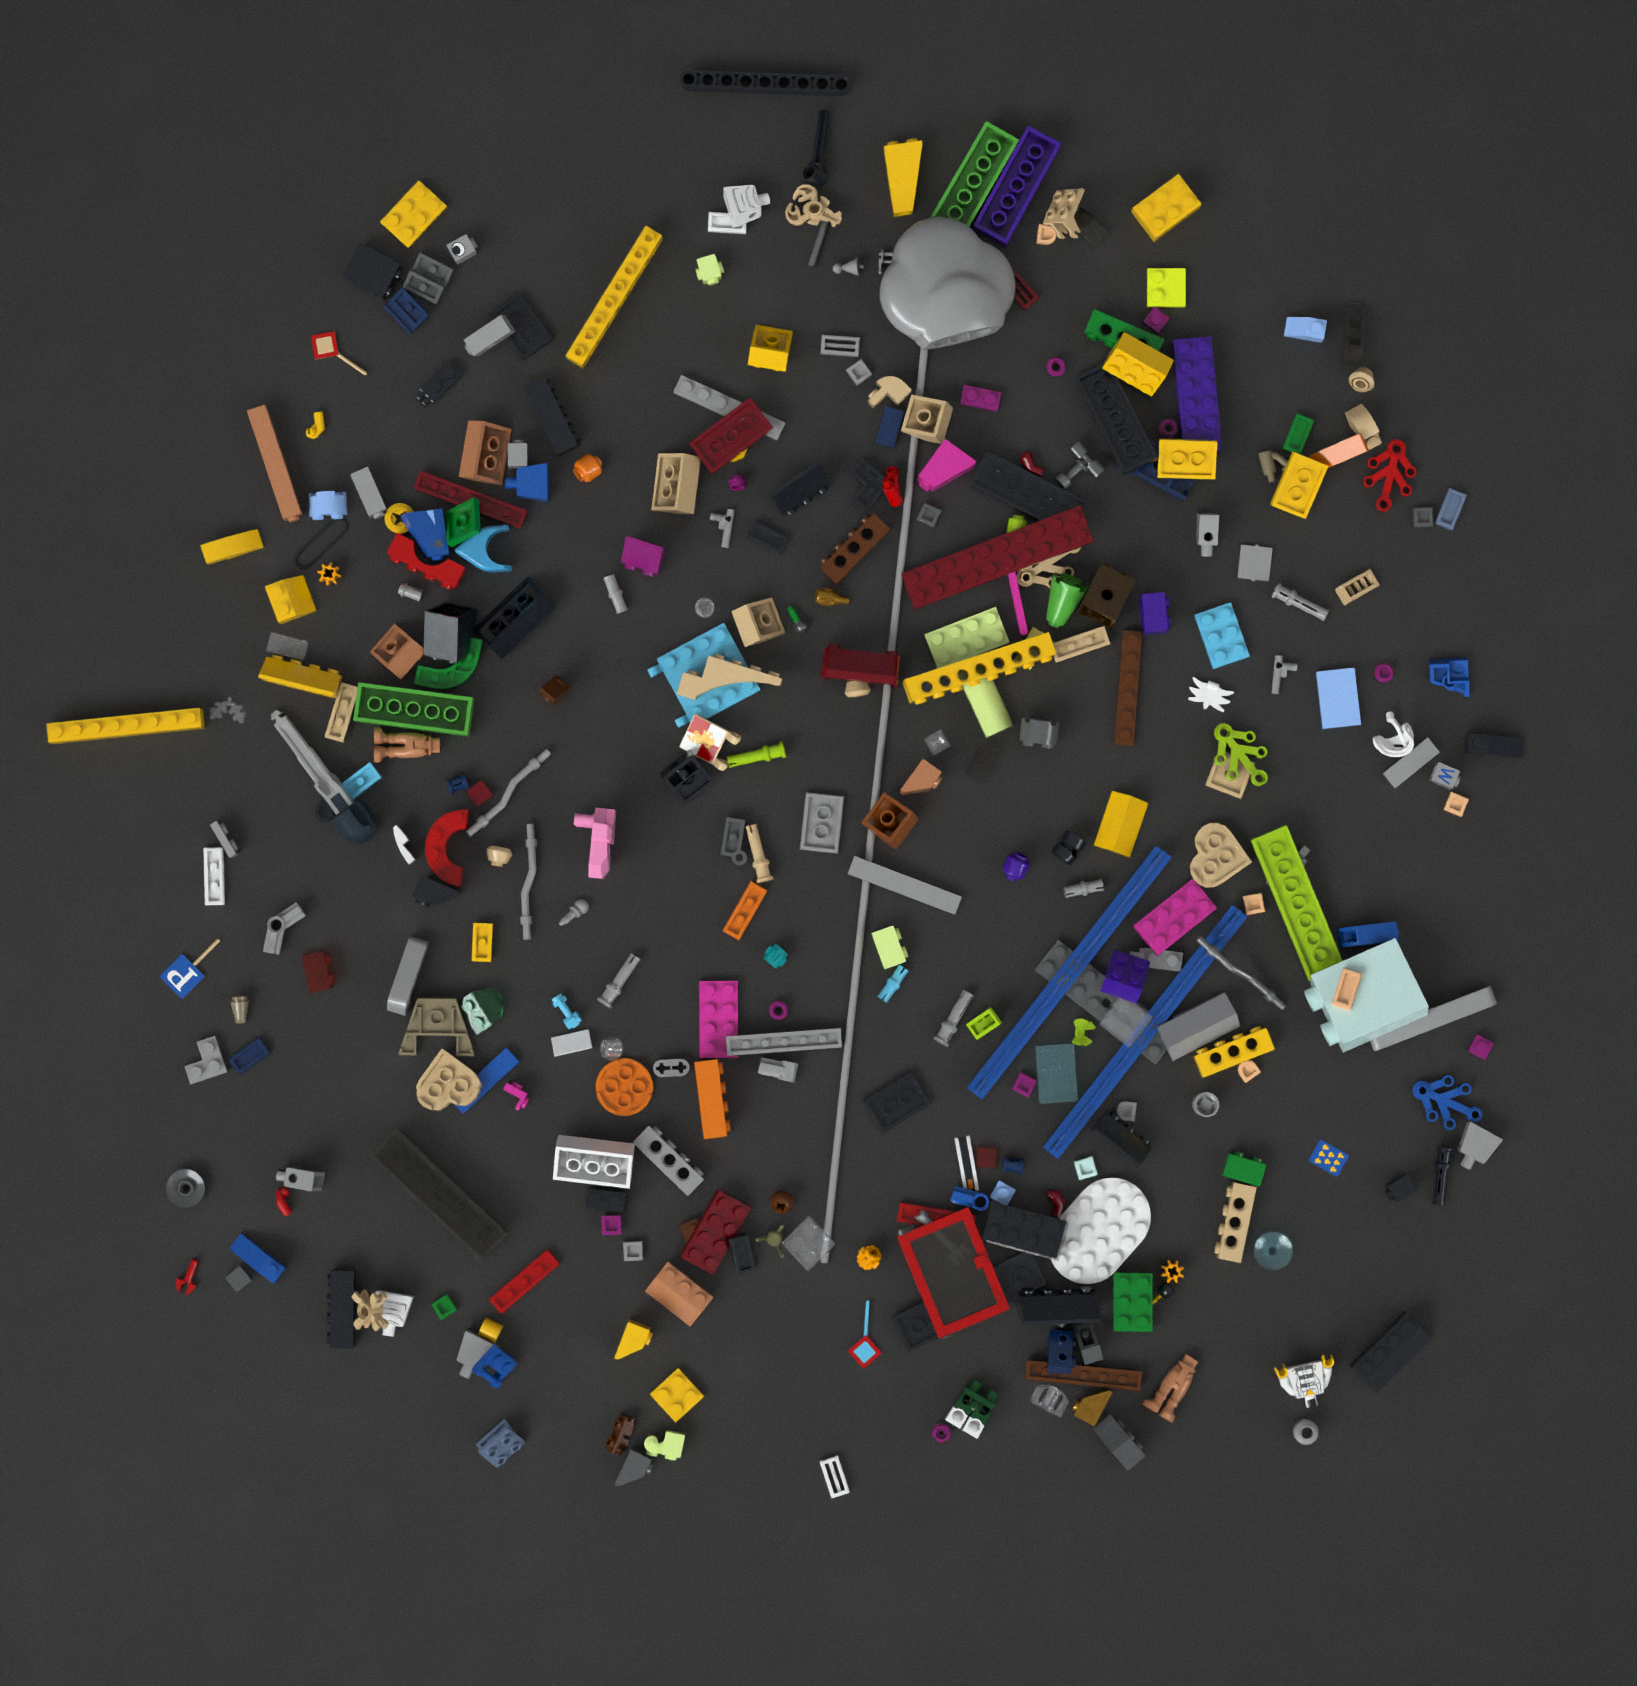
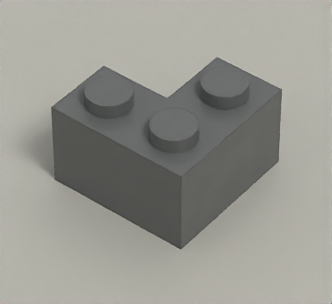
M1109 1415L1093 1430L1127 1471H1129L1145 1457L1141 1451L1143 1446L1129 1430L1126 1432L1123 1430L1126 1426L1119 1418L1115 1420Z

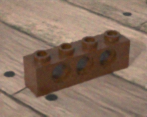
M875 513L872 516L868 514L861 521L863 525L858 530L854 528L847 535L849 539L845 543L841 541L834 548L836 552L831 557L827 555L821 561L822 566L820 570L836 585L890 532V528ZM870 530L873 536L870 539H864L862 532ZM856 543L860 549L858 552L852 553L848 549L849 545ZM836 558H845L846 564L841 567L835 564Z

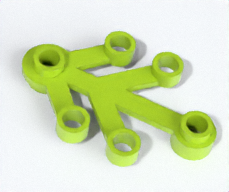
M1226 723L1217 725L1214 729V736L1219 742L1214 763L1218 766L1226 763V743L1231 749L1229 770L1226 772V778L1229 781H1234L1238 778L1237 766L1239 759L1250 773L1251 781L1255 786L1265 784L1268 780L1267 773L1263 770H1257L1245 754L1255 755L1257 758L1262 759L1267 755V749L1263 746L1239 745L1233 739H1243L1245 743L1249 744L1255 740V733L1252 731L1241 732L1232 730L1231 726ZM1224 730L1226 732V736H1222L1220 734V731ZM1247 734L1252 736V740L1247 739ZM1258 750H1263L1264 755H1259ZM1218 756L1223 758L1222 763L1218 761ZM1229 772H1233L1235 777L1231 778ZM1256 776H1260V778H1261V781H1260V782H1257V781H1256V779H1255Z

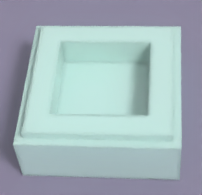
M1093 1156L1074 1161L1079 1180L1098 1175Z

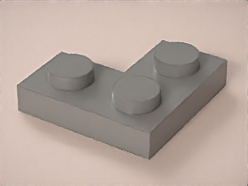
M216 1036L198 1041L197 1045L202 1061L184 1066L190 1085L228 1072Z

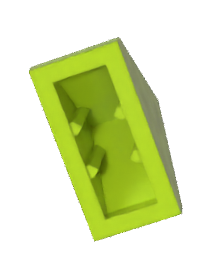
M990 1007L968 1022L966 1026L976 1040H978L1002 1022Z

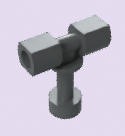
M1078 441L1071 448V451L1077 457L1075 460L1077 464L1065 475L1060 473L1056 480L1064 489H1067L1071 485L1070 480L1082 469L1085 472L1089 470L1095 478L1101 475L1105 469L1097 460H1093L1087 454L1088 450Z

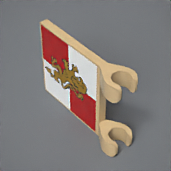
M695 713L679 747L686 751L691 750L695 756L724 771L728 766V761L717 757L725 739L734 745L738 744L741 735L728 731Z

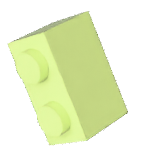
M890 926L871 933L884 969L906 962L905 958L908 957L905 946H900L899 940L902 937L898 928L894 929V926Z

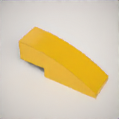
M258 529L200 545L208 565L264 548Z

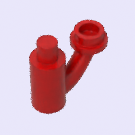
M890 466L886 469V478L882 480V489L892 507H897L903 502L898 480L900 471L895 466Z

